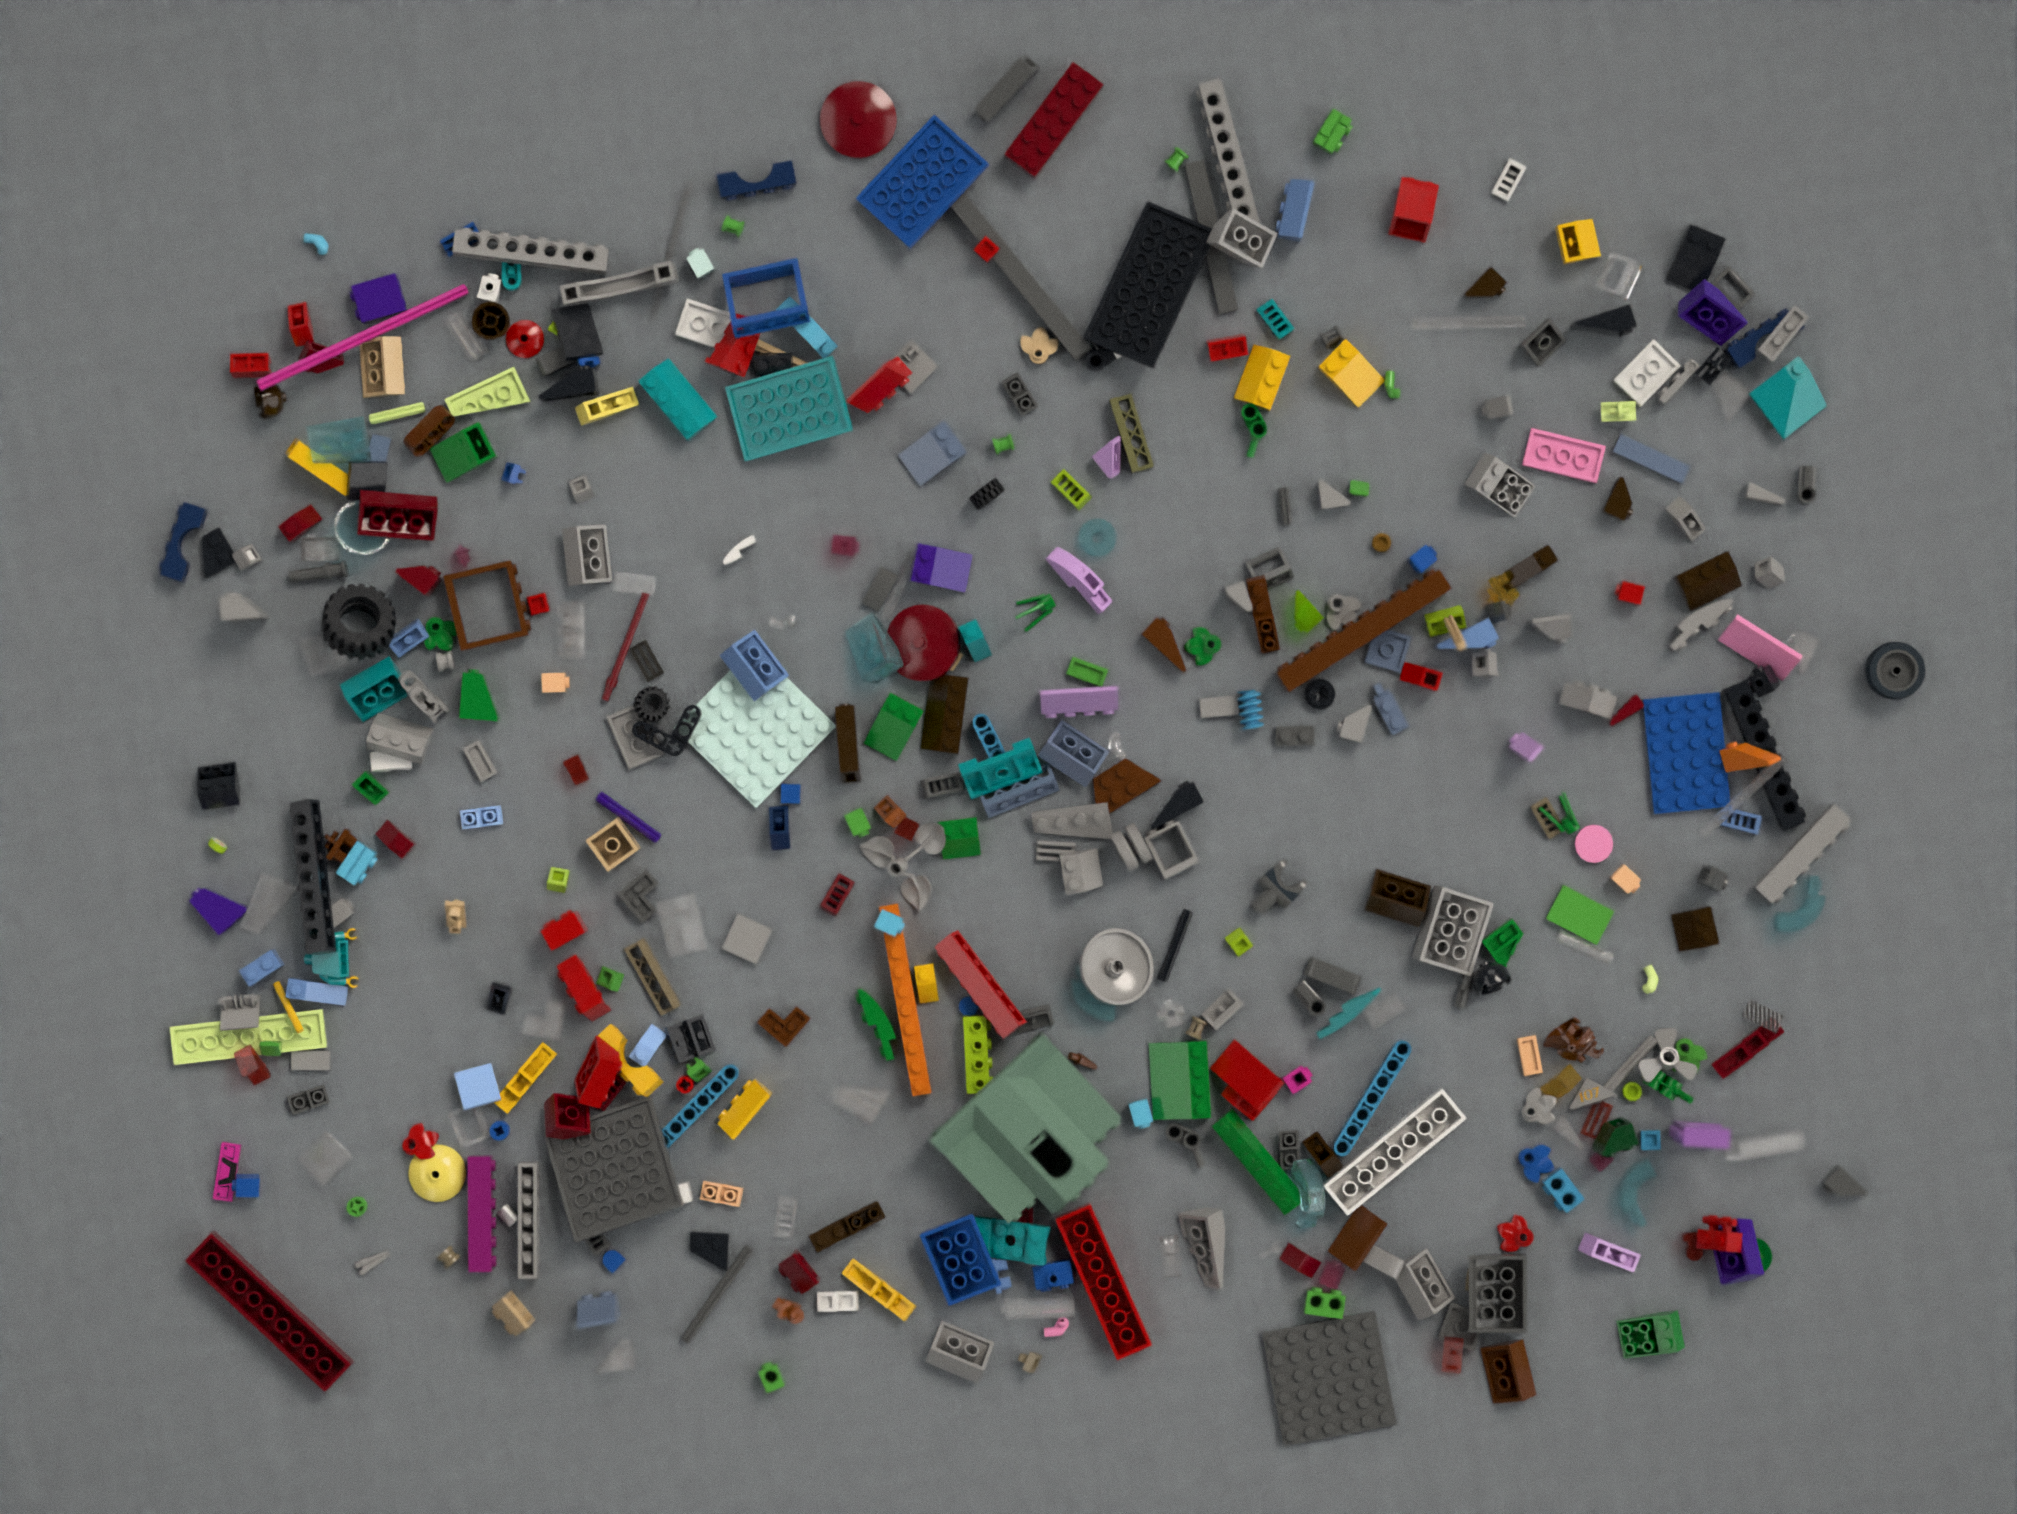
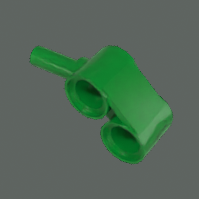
M1249 403L1243 406L1241 417L1250 432V438H1252L1246 456L1253 458L1258 442L1267 433V425L1257 406ZM1252 408L1255 411L1254 417H1246L1244 410ZM1261 425L1264 429L1263 434L1256 435L1253 432V427Z
M1659 1071L1651 1082L1642 1081L1672 1101L1678 1097L1691 1104L1694 1100L1692 1096L1682 1091L1683 1084L1670 1076H1666L1667 1074Z

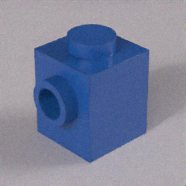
M236 1174V1180H232V1191H235L236 1197H259V1174Z

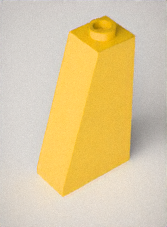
M295 438L285 454L346 496L348 474Z

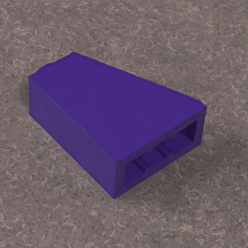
M207 887L197 888L191 893L192 898L189 900L218 935L226 932L251 910L248 906Z

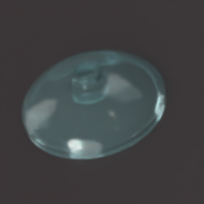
M354 500L345 504L337 513L334 521L335 537L340 546L351 554L357 556L376 554L387 545L390 537L357 535L359 500Z

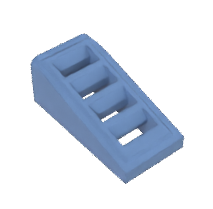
M1724 807L1720 825L1759 835L1763 816ZM1729 812H1732L1733 815L1731 823L1729 824L1727 823ZM1737 814H1740V819L1737 826L1735 825V821ZM1745 816H1748L1746 827H1742ZM1752 818H1756L1754 829H1750Z

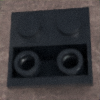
M236 762L198 767L197 796L202 810L240 805V784Z

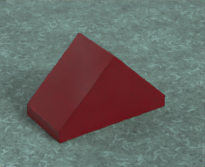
M1291 1243L1287 1244L1279 1257L1281 1261L1311 1279L1322 1263Z

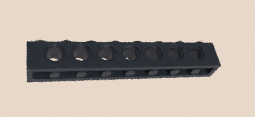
M1743 680L1724 688V693L1745 743L1763 750L1767 749L1770 753L1776 754L1781 758L1780 761L1770 766L1756 768L1781 831L1805 823L1806 813L1803 807L1798 805L1797 800L1799 796L1797 791L1791 788L1789 783L1792 782L1788 771H1784L1782 766L1784 764L1783 757L1780 753L1777 754L1775 749L1777 746L1776 740L1768 732L1770 728L1769 723L1761 715L1762 706L1759 700L1754 698L1753 693H1755V690L1751 683ZM1742 696H1746L1749 700L1746 707L1740 705V698ZM1749 714H1753L1756 717V721L1752 725L1747 722ZM1758 731L1763 734L1761 742H1756L1754 739V735ZM1772 767H1775L1778 771L1775 778L1769 775V770ZM1779 785H1783L1785 788V793L1781 796L1776 792V788ZM1789 802L1792 805V811L1787 814L1783 807Z
M305 799L290 802L289 812L292 819V835L295 845L294 854L297 863L296 872L299 881L298 891L301 899L300 910L303 917L302 928L305 935L304 947L308 955L337 952L320 800Z

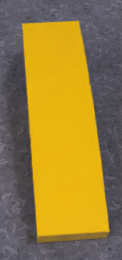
M542 1042L500 1092L501 1101L494 1102V1104L508 1114L551 1063L557 1053Z
M852 1258L842 1272L856 1286L877 1300L885 1308L891 1310L903 1321H906L917 1307L854 1258Z

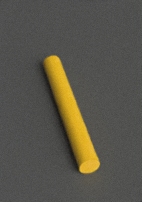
M280 981L275 982L273 986L296 1032H303L304 1029L289 999L286 998V993Z

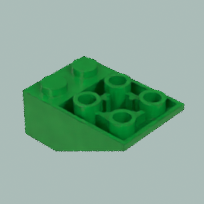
M480 422L457 432L430 448L446 483L498 458Z
M1678 1310L1658 1312L1616 1321L1624 1359L1676 1353L1685 1348Z

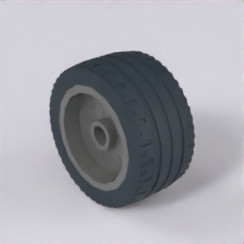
M1903 642L1885 643L1878 646L1869 655L1865 665L1866 681L1870 688L1883 698L1892 700L1907 698L1914 694L1922 685L1925 678V663L1921 654L1911 645ZM1897 668L1898 671L1894 674L1893 669Z

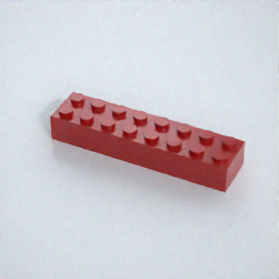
M1086 1203L1055 1217L1117 1361L1152 1346L1150 1337L1091 1203Z

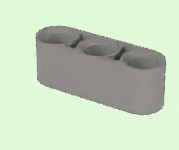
M1373 1245L1363 1260L1368 1265L1395 1279L1398 1278L1405 1264L1404 1260L1376 1245Z

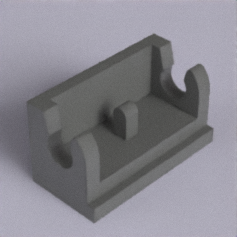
M1050 1004L1019 1011L1027 1022L1016 1031L1021 1033L1054 1025Z

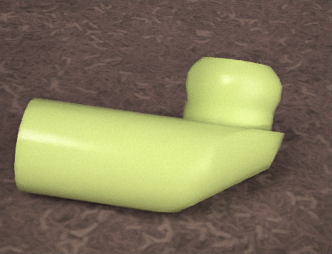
M1651 964L1643 968L1648 977L1647 983L1642 986L1646 994L1653 993L1659 981Z

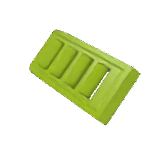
M1065 469L1051 481L1078 510H1081L1092 498ZM1065 477H1067L1068 479L1061 486H1059L1058 484ZM1072 482L1073 485L1065 492L1064 489ZM1076 488H1078L1079 490L1072 497H1070L1069 495ZM1084 493V495L1077 502H1075Z

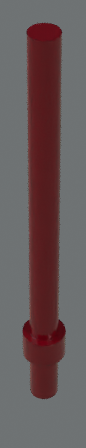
M642 592L611 675L607 677L606 688L601 698L605 701H609L613 689L618 684L617 678L650 595L646 592Z

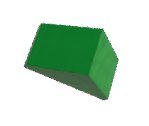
M365 771L351 784L375 806L389 793L369 771Z

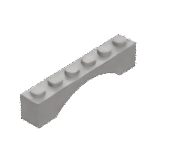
M668 261L622 275L560 286L563 305L567 307L679 283L675 263Z

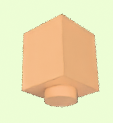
M541 673L542 693L567 692V688H570V677H566V673Z
M1622 864L1609 877L1626 894L1634 893L1641 886L1639 884L1641 879L1625 864Z

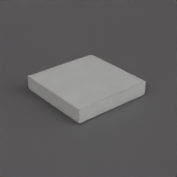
M737 914L722 949L757 964L773 929Z

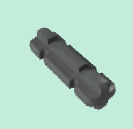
M1282 487L1278 489L1280 512L1282 514L1281 522L1282 525L1292 524V516H1290L1288 487Z

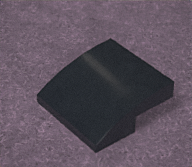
M703 1014L664 1028L677 1064L716 1050Z

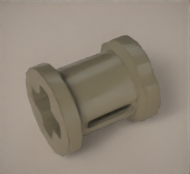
M1192 1016L1193 1021L1185 1034L1201 1040L1202 1031L1208 1022Z

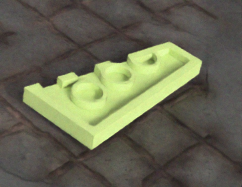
M515 367L445 399L454 417L531 402Z

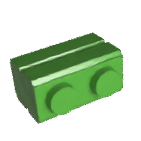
M1332 109L1312 144L1330 155L1334 151L1338 152L1343 144L1340 141L1343 135L1348 136L1353 128L1350 125L1352 119Z

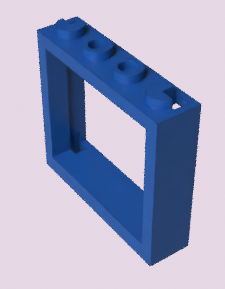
M797 258L722 274L735 338L811 322ZM795 274L801 305L737 319L731 288Z

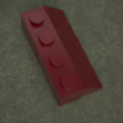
M360 490L357 535L434 541L438 514L437 496Z

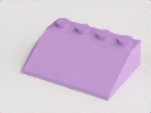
M1118 686L1040 691L1041 715L1045 714V718H1056L1057 714L1064 713L1065 717L1076 716V712H1083L1084 716L1095 715V711H1103V715L1114 714V710H1118Z

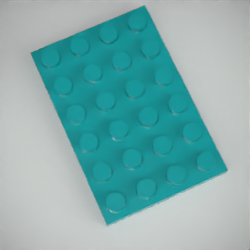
M834 356L725 387L744 461H750L853 431Z

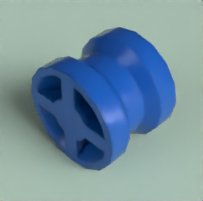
M502 1120L493 1123L489 1131L491 1137L498 1141L508 1137L510 1133L508 1123Z

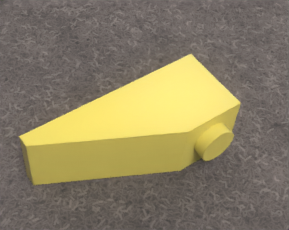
M633 387L583 402L575 407L582 426L638 406L639 402Z

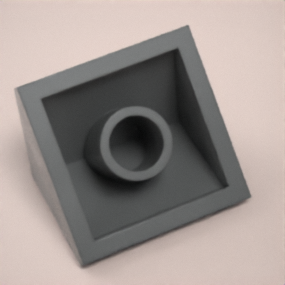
M1548 317L1518 347L1540 367L1567 340L1552 319Z

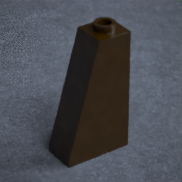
M842 703L839 706H835L840 776L842 783L861 782L854 705L849 703Z

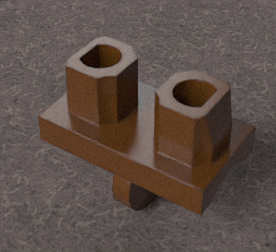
M348 828L344 829L338 840L336 838L339 832L334 830L331 836L329 834L324 835V838L328 840L325 844L326 848L329 849L334 844L326 856L327 859L330 861L335 860L339 863L344 861L348 854L340 850L342 846L346 844L352 848L356 841H358L351 834V830Z

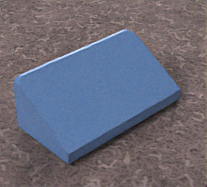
M417 618L394 634L389 647L400 658L427 639L429 634Z

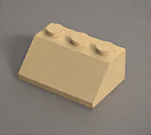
M376 337L359 345L363 398L405 394L401 337Z

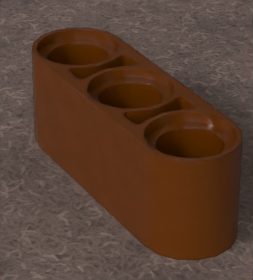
M443 405L434 407L405 436L403 440L404 445L414 456L420 457L424 455L454 425V416Z

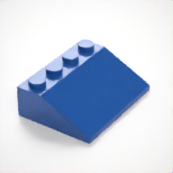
M973 1213L937 1225L920 1234L949 1306L1002 1285Z

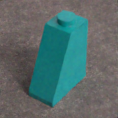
M976 619L959 626L975 663L992 655Z

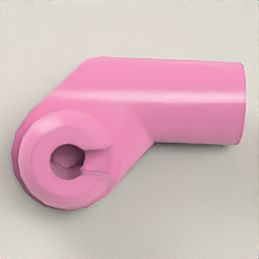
M1063 1316L1058 1318L1054 1327L1044 1328V1336H1062L1069 1326L1068 1319Z

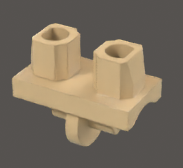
M457 899L452 902L445 901L447 927H449V933L460 934L461 929L466 928L467 925L465 901Z

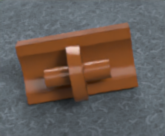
M778 1297L772 1305L779 1312L776 1316L782 1320L799 1324L804 1319V1312L800 1309L802 1305L798 1302Z

